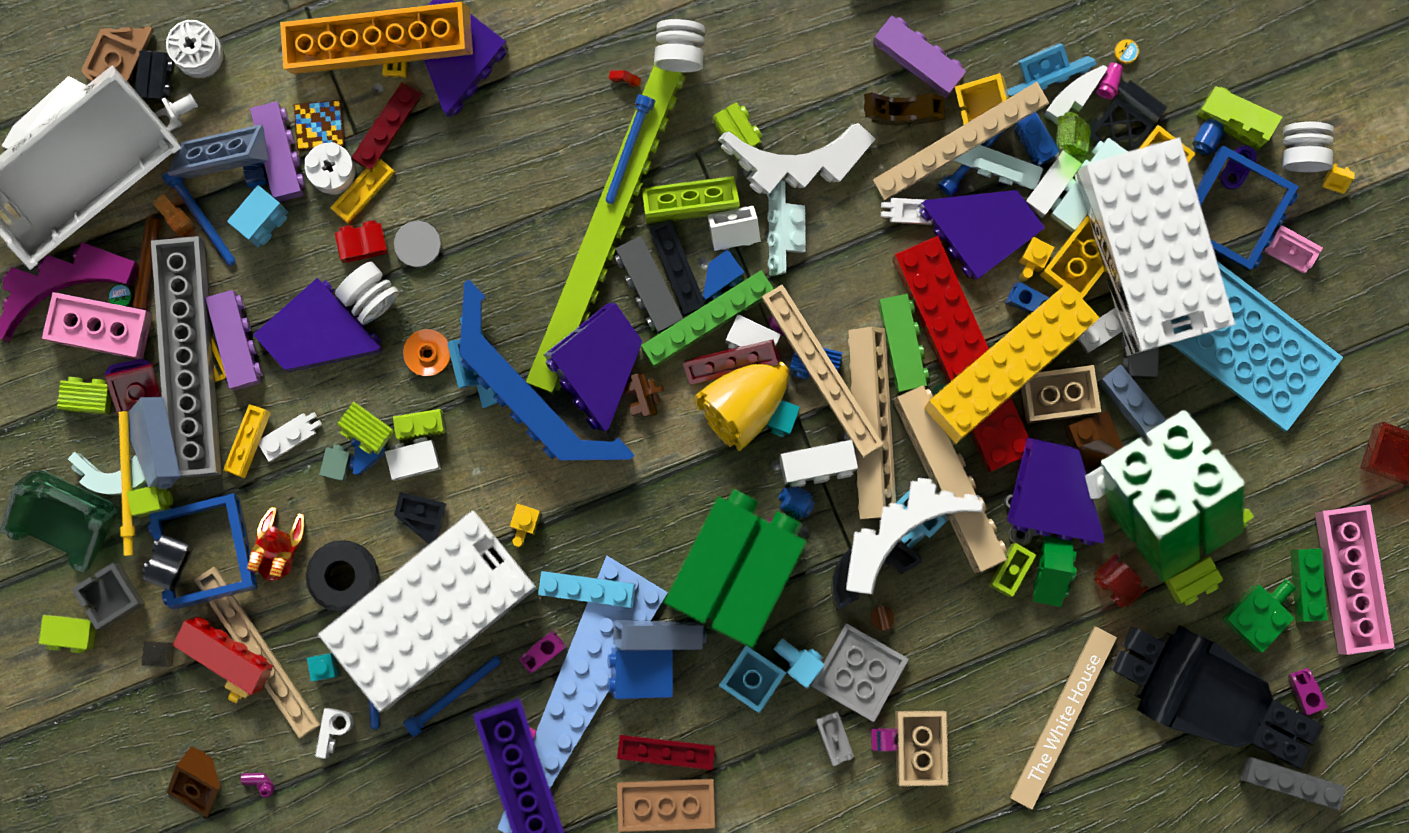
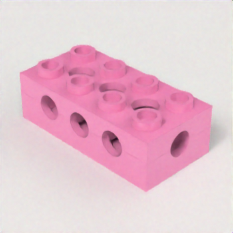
M53 292L42 339L51 343L132 359H143L153 314L146 310ZM77 317L78 322L72 327V321ZM101 322L100 329L95 331V325ZM124 326V333L118 336L119 328Z

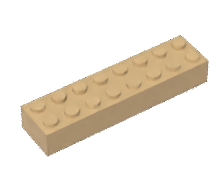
M924 385L897 397L893 404L929 479L932 480V484L937 486L936 494L940 495V491L955 493V497L964 498L965 494L976 495L974 492L976 488L975 482L971 475H966L963 467H966L965 461L960 453L956 454L953 448L955 442L924 409L929 400L933 398L930 389L925 390ZM985 503L983 513L959 512L946 514L950 518L949 521L974 573L984 571L1007 560L1005 556L1008 553L1003 541H998L995 535L997 528L992 519H987L984 512L987 510Z

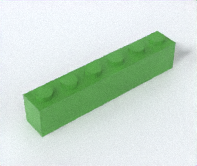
M761 270L641 345V348L655 369L730 322L738 314L741 315L762 302V296L774 289Z

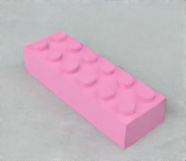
M1364 505L1316 512L1315 517L1320 547L1322 548L1323 565L1338 654H1354L1395 648L1371 506Z

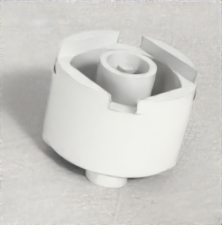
M334 142L323 143L314 147L305 157L306 175L319 191L337 195L345 192L353 183L356 166L349 153L342 146ZM332 165L334 171L329 172L328 167Z

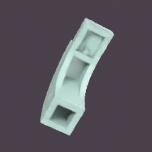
M76 452L68 458L73 463L71 468L80 476L85 474L79 481L83 486L107 495H122L121 470L105 474L98 470L82 454ZM135 455L130 460L131 491L141 489L147 485Z

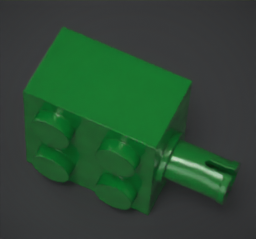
M1286 579L1283 580L1272 594L1268 593L1260 584L1252 585L1223 615L1221 620L1255 653H1263L1295 619L1283 607L1282 603L1296 588Z

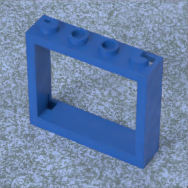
M1222 146L1218 149L1195 190L1200 206L1227 158L1286 189L1284 196L1248 259L1210 239L1215 253L1246 270H1252L1253 267L1257 268L1263 258L1261 252L1264 247H1269L1275 237L1272 234L1276 226L1280 227L1287 216L1284 213L1287 206H1292L1297 199L1298 193L1296 191L1299 186L1235 151Z
M234 493L149 514L151 522H148V529L150 535L154 536V541L164 535L162 521L222 506L227 507L242 581L177 598L175 590L171 592L164 589L165 591H162V599L169 608L176 610L258 589L255 572L247 570L250 560V547L240 500Z

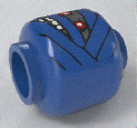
M790 486L788 489L783 488L778 497V500L781 501L780 510L796 520L802 517L807 518L815 504L812 501L813 495L799 486Z

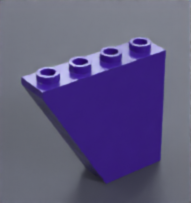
M432 0L428 5L453 3L455 1ZM470 14L472 55L424 60L442 109L448 118L453 114L457 115L461 111L463 101L475 94L478 89L477 84L482 78L484 80L488 78L493 70L491 67L496 61L500 62L507 54L506 49L508 47L506 41L472 14Z
M1017 190L930 199L918 205L921 208L919 210L921 217L926 222L929 220L932 222L935 236H938L940 241H945L950 256L954 260H959L962 264V272L967 278H972L973 280L980 278L1045 228Z
M318 278L253 334L287 372L379 354L383 351L379 346L382 341L374 332L368 334L364 329L367 324L362 325L358 320V315L353 317L348 312L351 307H346L332 294L335 289L326 280L322 283Z
M607 303L543 354L547 360L545 362L551 372L557 373L561 379L559 381L560 385L566 392L570 391L574 397L573 403L580 411L583 410L588 416L586 420L594 430L606 431L609 429L643 342L616 303Z
M1027 438L1007 521L1014 525V529L1027 532L1028 528L1035 529L1037 534L1050 536V533L1059 534L1058 538L1072 541L1073 537L1079 538L1081 543L1094 545L1095 542L1104 543V535L1094 500L1091 499L1085 478L1086 472L1080 451L1065 445Z

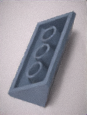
M260 124L181 142V148L177 151L167 173L169 176L193 178L269 161L264 127Z

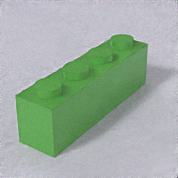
M908 294L880 299L878 307L882 326L886 332V345L897 394L909 392L922 385L926 387V382H929L930 379L928 369L923 368L921 360L925 359L923 346L918 345L917 341L920 331L918 323L913 322L912 313H915L913 300H909Z

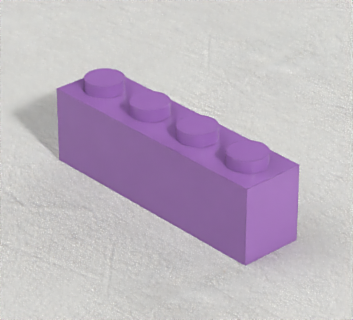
M891 16L875 36L873 44L947 99L955 89V86L966 73L963 69L964 66L959 61L951 60L945 56V52L940 47L929 44L923 34L909 29L908 24L903 19Z
M278 101L250 108L254 126L262 124L264 127L269 160L264 162L272 197L281 202L304 196L303 188H306L303 174L298 173L297 166L300 165L298 153L293 152L291 144L295 143L292 130L287 129L286 121H289L286 108H282Z
M234 290L205 297L229 388L236 391L261 384L260 377L263 376V371L260 363L255 361L254 354H257V349L254 341H250L248 332L251 331V326L248 318L243 316L242 309H245V304L242 296H238Z

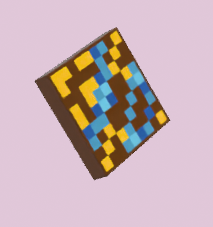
M341 100L294 104L298 151L312 150L320 144L331 142L345 147Z

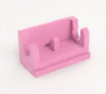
M1281 225L1274 230L1273 234L1275 237L1270 246L1265 247L1263 252L1305 274L1309 268H1312L1323 247Z

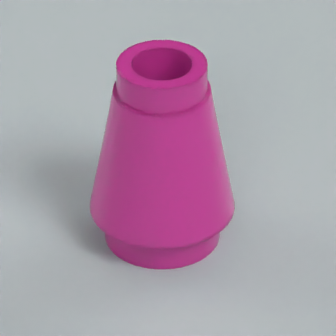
M1110 63L1108 69L1096 85V93L1100 97L1113 99L1118 94L1123 70L1120 64Z

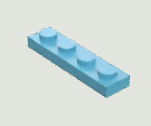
M541 571L538 595L633 608L636 584Z

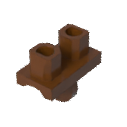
M637 373L631 375L632 379L627 381L624 392L627 396L637 394L639 402L630 404L629 407L632 416L657 415L655 404L661 402L659 393L664 392L663 386L656 387L654 379L647 381L646 374L639 375Z

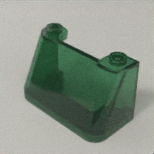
M34 470L14 484L0 532L12 540L24 539L31 535L70 554L67 561L74 570L85 573L91 568L116 518L118 508L113 503L43 470Z

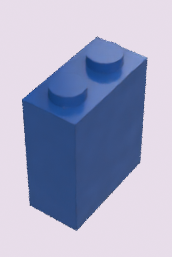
M611 647V654H608L607 657L608 668H611V678H608L607 687L608 692H611L615 699L673 697V650H621L618 647Z

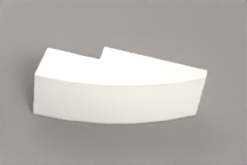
M1101 66L1076 79L1055 98L1043 116L1059 125L1071 107L1079 112L1108 68Z
M1063 150L1026 200L1031 210L1043 218L1082 163Z

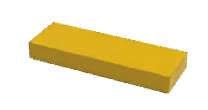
M380 159L372 172L365 168L330 208L346 223L350 224L396 172Z
M251 404L248 405L223 471L246 478L270 417V411Z

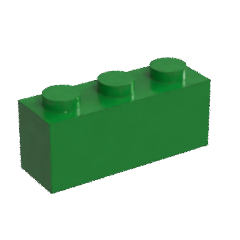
M1322 548L1291 550L1292 581L1296 588L1293 592L1295 621H1327Z

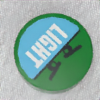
M124 284L114 285L108 292V299L111 304L128 307L133 302V292Z

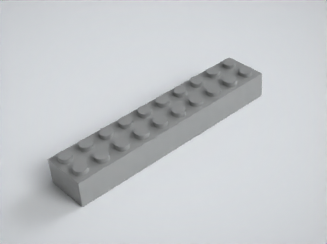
M199 236L151 241L161 390L180 472L178 479L222 475L211 320L205 297H209L205 241Z

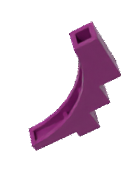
M82 242L80 247H77L74 252L73 264L46 255L45 259H42L39 263L38 276L11 267L5 273L2 281V289L10 292V295L5 298L2 305L0 339L10 342L18 325L26 315L42 300L51 296L53 292L56 293L59 290L77 284L90 282H109L132 287L138 274L139 264Z

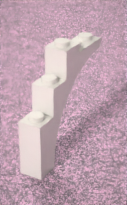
M859 123L851 125L839 138L825 147L801 155H778L761 151L744 143L730 132L723 133L718 139L722 143L721 148L731 156L734 154L739 159L738 163L745 170H752L747 179L751 182L750 187L759 194L770 193L784 175L786 176L785 181L793 188L806 187L819 170L821 171L820 175L826 181L840 182L875 140Z
M918 478L917 482L911 481L907 510H904V505L890 503L889 507H883L879 535H875L876 531L870 529H861V533L855 532L846 590L873 594L878 573L886 557L894 546L911 530L926 521L946 514L959 512L983 513L984 502L980 501L979 496L965 494L964 498L955 497V493L940 491V495H937V486L932 484L930 479Z

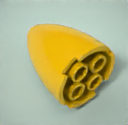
M783 362L773 366L751 364L720 377L694 396L695 405L699 411L704 410V416L709 421L707 424L716 435L729 447L736 445L738 451H741L761 432L774 415L787 388L789 369Z

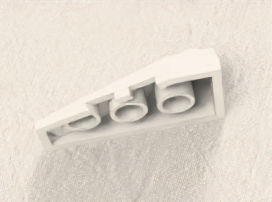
M68 76L12 127L2 147L9 149L86 87V85Z

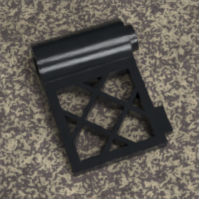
M1123 80L1118 87L1119 95L1100 120L1094 119L1087 130L1091 132L1088 135L1089 138L1097 144L1099 141L1104 143L1106 140L1100 139L1095 134L1100 127L1110 126L1111 140L1115 143L1116 141L1129 140L1130 152L1138 148L1168 106L1132 80H1129L1128 83ZM1116 105L1125 111L1126 120L1113 122L1111 112ZM1109 116V123H1104ZM1139 121L1146 126L1142 134L1132 136L1131 122ZM1126 123L1128 136L1115 138L1113 125ZM1138 138V140L1133 145L1132 139Z

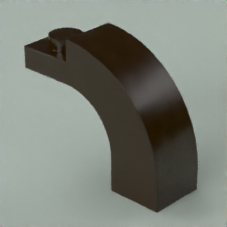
M872 92L864 94L865 117L870 118L872 123L915 125L945 120L943 96L927 93L914 97L895 98Z

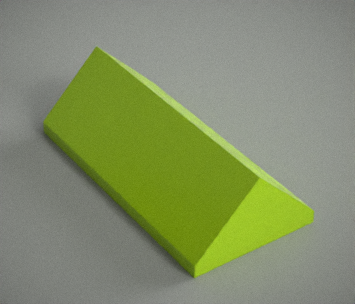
M734 176L642 188L646 224L665 222L670 219L671 221L706 217L708 214L740 208Z

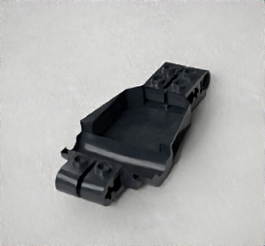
M1181 625L1178 626L1174 635L1166 632L1162 641L1138 628L1130 627L1121 646L1139 655L1142 659L1140 660L1125 651L1119 650L1110 670L1139 685L1134 696L1139 698L1141 702L1136 711L1166 727L1237 748L1251 744L1287 764L1304 770L1313 750L1295 740L1298 739L1315 746L1324 729L1323 725L1274 700L1269 684L1215 641L1199 636ZM1271 726H1274V727H1276V728L1282 730L1283 732L1287 733L1288 736H1285L1284 734H1282V733H1280V732H1278V731H1276V730H1274V729H1272V728H1270V727H1271Z

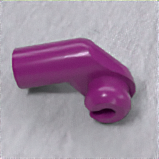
M242 773L241 784L255 785L261 792L260 795L262 797L268 798L274 792V784L266 774Z

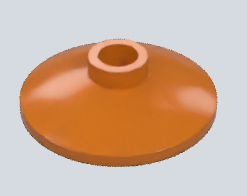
M423 329L413 333L407 339L403 349L406 365L411 371L421 376H433L445 369L450 360L448 341L441 333L432 329ZM426 350L432 351V356L430 358L424 357V352Z

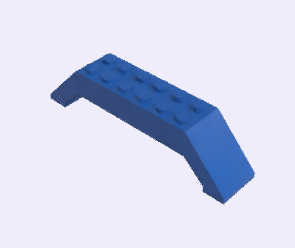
M468 279L464 283L460 356L463 359L460 363L469 372L474 370L479 375L477 381L486 390L490 387L496 393L493 398L502 407L507 405L512 410L510 416L519 425L523 422L529 428L526 433L535 442L540 440L545 445L542 450L552 460L555 457L558 460L632 459L635 455L619 438L612 442L580 440L481 335L482 303L486 300V297Z

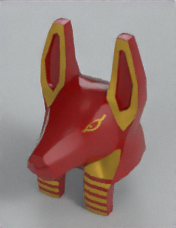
M273 507L268 510L260 522L257 530V541L249 554L250 560L247 570L259 572L264 580L272 582L290 573L294 554L301 545L304 535V516L302 514H298L289 534L273 527L277 509Z

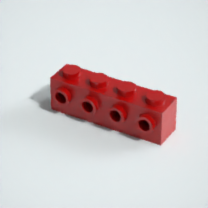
M194 617L184 621L173 643L174 647L250 695L263 689L274 667L267 662L264 656L249 651L245 644L230 639L226 632L208 625V621L201 617Z

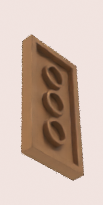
M713 779L617 782L618 832L715 828Z

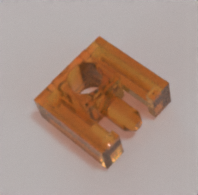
M164 194L152 202L165 217L164 220L179 236L183 235L185 237L195 229L194 223L185 212L170 199L168 200Z

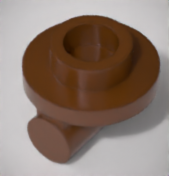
M885 605L879 606L872 611L870 620L876 629L883 631L891 629L890 627L894 623V614Z

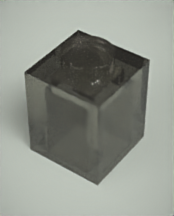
M143 641L142 666H173L174 642Z

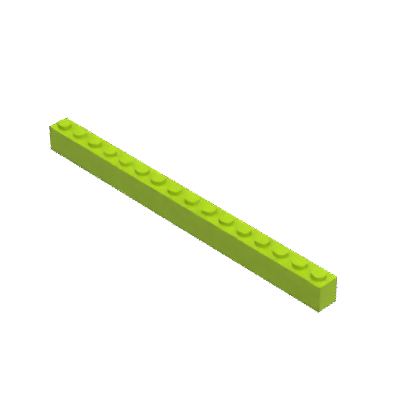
M655 65L653 66L642 95L656 101L653 110H650L649 114H646L616 199L613 204H608L605 199L637 110L634 113L527 377L526 383L529 386L554 395L555 390L560 391L562 387L559 383L561 379L556 372H551L545 363L547 360L543 354L589 319L591 314L588 312L591 303L595 304L598 298L599 291L596 290L599 281L604 282L608 269L605 266L608 260L612 261L617 248L614 247L617 238H622L626 227L622 225L625 217H630L633 211L634 204L631 203L634 195L638 196L643 185L640 182L643 174L647 175L651 166L649 157L651 152L656 153L660 140L657 137L660 131L664 132L669 120L666 118L668 110L673 111L677 101V97L674 95L677 88L682 89L686 78L683 75L684 72L667 71Z

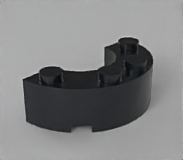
M898 542L883 564L892 567L901 575L921 564L922 561L911 548ZM853 547L846 551L839 559L832 574L831 594L837 610L860 598L858 592L846 590Z

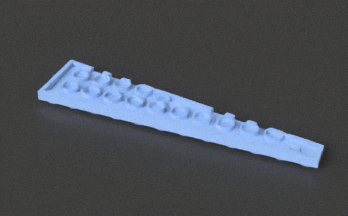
M608 556L605 558L597 579L636 584L633 608L593 602L587 603L533 739L549 789L608 693L607 681L608 678H611V668H608L607 657L608 654H611V647H617L613 644L614 620L651 621L668 593ZM504 811L497 829L503 833H512Z

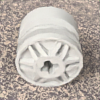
M681 19L658 22L656 41L662 45L655 47L654 65L660 69L673 72H695L703 69L704 51L697 47L705 45V38L703 36H705L706 27L695 21Z
M198 20L182 21L170 30L166 38V49L169 57L186 75L193 78H205L220 68L224 50L220 40L205 23ZM191 43H194V49H191Z
M1299 122L1286 125L1283 128V134L1287 136L1283 139L1284 145L1293 147L1283 151V169L1294 172H1321L1333 168L1334 152L1329 148H1325L1334 143V138L1331 137L1334 134L1333 125L1321 122Z
M367 262L353 271L339 285L335 292V295L346 307L355 304L351 312L354 316L359 315L358 320L362 325L373 321L386 312L399 295V291L395 287H391L389 280L379 283L383 274L373 262Z

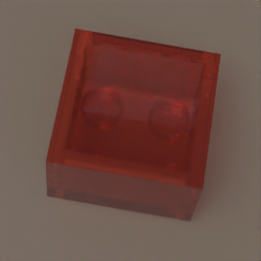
M1385 422L1374 424L1359 469L1404 485L1409 484V431Z

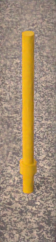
M119 412L123 527H120L121 537H123L124 556H133V536H136L127 496V492L131 491L129 412Z

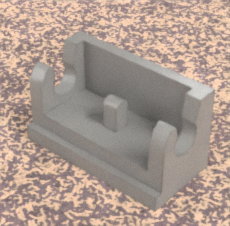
M838 711L815 719L831 765L835 766L843 761L853 759L854 755Z

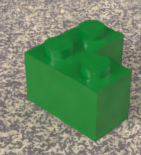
M1044 536L1039 551V569L1033 584V602L1061 607L1064 598L1069 597V583L1075 580L1077 570L1076 567H1073L1077 554L1076 551H1073V541Z

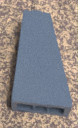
M140 398L129 411V438L148 487L169 488L180 477L164 398Z
M614 620L613 644L621 650L702 649L703 643H706L707 633L706 629H703L704 625L694 622Z

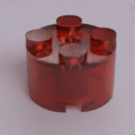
M1114 554L1094 572L1096 577L1093 580L1104 591L1108 588L1113 593L1110 598L1119 607L1123 608L1126 606L1128 608L1148 589V586L1144 584L1141 587L1140 584L1143 581L1124 561L1120 560L1117 562L1116 560L1119 556Z

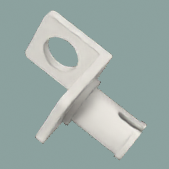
M191 93L174 103L163 98L162 101L165 107L154 114L158 118L162 115L168 116L170 123L166 128L172 131L183 125L180 121V116L197 108L198 104Z

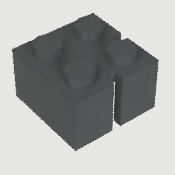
M119 563L108 565L94 574L96 578L89 577L72 588L82 607H95V609H88L85 612L96 630H105L145 604Z

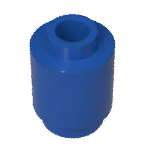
M1207 119L1206 122L1202 123L1192 142V145L1195 147L1194 150L1201 155L1213 154L1224 134V126L1214 119Z

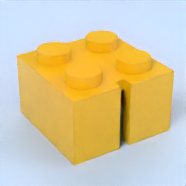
M1000 73L955 86L959 106L963 110L961 114L964 125L1009 99L1005 78Z

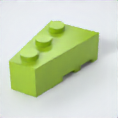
M1217 86L1209 93L1197 113V116L1205 121L1207 119H1214L1224 126L1223 131L1252 147L1255 151L1269 141L1283 118L1274 112L1232 94L1223 87L1219 88Z

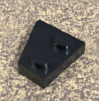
M400 492L394 516L430 545L439 538L447 503Z

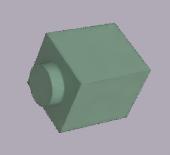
M334 444L333 449L326 447L319 475L346 482L350 469V457L353 454L347 452L348 448Z

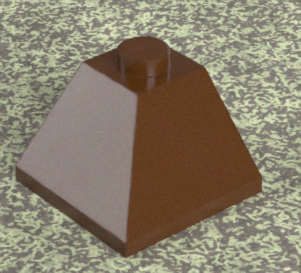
M1109 411L1094 415L1064 428L1071 447L1080 451L1085 471L1101 465L1102 461L1124 448Z
M191 746L177 763L166 792L206 817L209 816L220 789L213 759L205 752Z

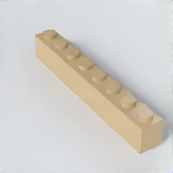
M865 327L848 330V346L850 348L849 367L852 380L851 393L881 439L883 446L864 458L861 457L856 449L858 510L860 519H881L883 507H889L890 503L896 504L885 328Z

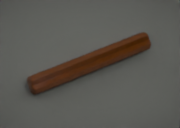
M147 217L145 222L133 307L141 310L147 309L153 271L151 241L157 240L160 220L154 217Z

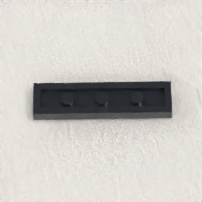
M671 219L650 227L649 231L684 316L705 306V301Z

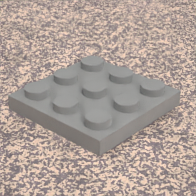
M845 623L823 663L825 664L824 667L817 674L811 686L874 722L909 659Z

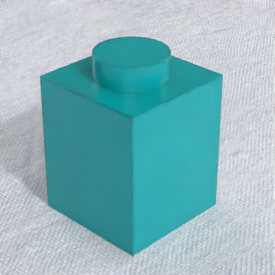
M781 400L767 428L771 429L770 433L779 437H784L785 434L790 435L800 407Z
M333 653L307 658L311 682L339 677L337 660Z

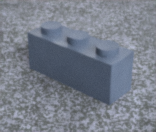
M1122 365L1113 369L1097 382L1141 437L1146 436L1147 433L1166 421Z

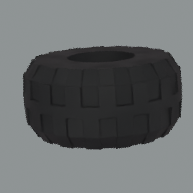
M339 540L325 544L314 553L307 564L305 572L307 589L319 605L330 611L347 612L378 587L379 569L376 560L366 548L352 541ZM340 562H348L355 571L354 583L345 591L336 590L330 582L331 570Z

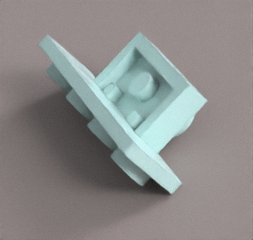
M982 145L953 160L977 169V174L989 178L991 175L999 177V182L1012 186L1013 183L1033 190L1037 187L1043 171L1042 167Z
M780 180L774 189L767 193L769 199L767 218L769 222L768 267L770 276L786 273V252H806L805 206L787 204L785 202L784 180Z

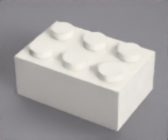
M852 440L784 453L779 457L785 486L803 487L806 481L811 480L814 481V484L823 483L830 480L829 477L836 475L837 479L848 478L858 469Z

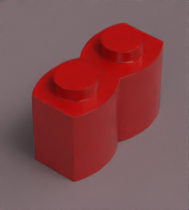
M372 220L362 223L363 226L359 228H353V226L339 228V232L334 234L341 262L350 263L388 254L382 224Z

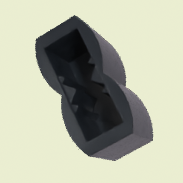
M162 535L153 544V557L143 566V580L174 592L182 572L189 561L193 547Z

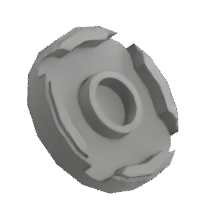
M419 220L411 221L401 226L396 233L394 249L399 259L407 266L421 268L430 265L439 256L441 240L436 229L429 223Z

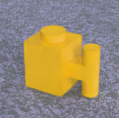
M1033 237L1019 260V263L1025 265L1019 280L1026 282L1033 275L1034 270L1040 273L1055 247Z
M520 504L516 505L510 524L511 528L517 529L513 539V544L516 547L520 548L524 545L527 533L535 535L541 511Z

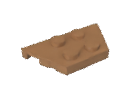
M150 26L139 29H131L130 27L118 30L112 28L100 29L81 72L92 82L113 65L123 78L130 83L138 66L139 51H145L154 29Z

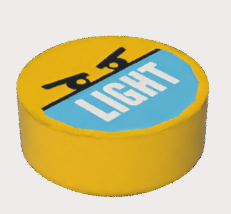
M1132 40L1120 41L1114 50L1116 60L1122 64L1134 62L1139 53L1137 44Z

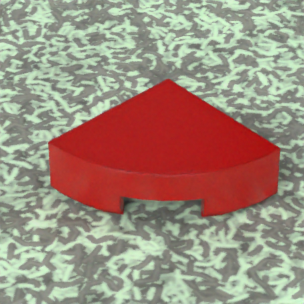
M625 70L610 71L608 77L611 81L616 83L624 81L632 87L640 86L642 78Z

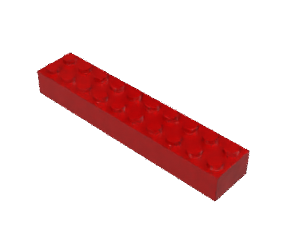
M936 236L896 253L892 260L909 298L914 302L916 314L949 384L986 353L989 348L941 241ZM1011 397L970 432L988 473L1021 459L1026 440L1029 438Z

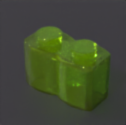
M1066 112L1064 116H1058L1056 146L1064 149V152L1070 155H1088L1091 125L1086 123L1085 119L1078 117L1077 113Z

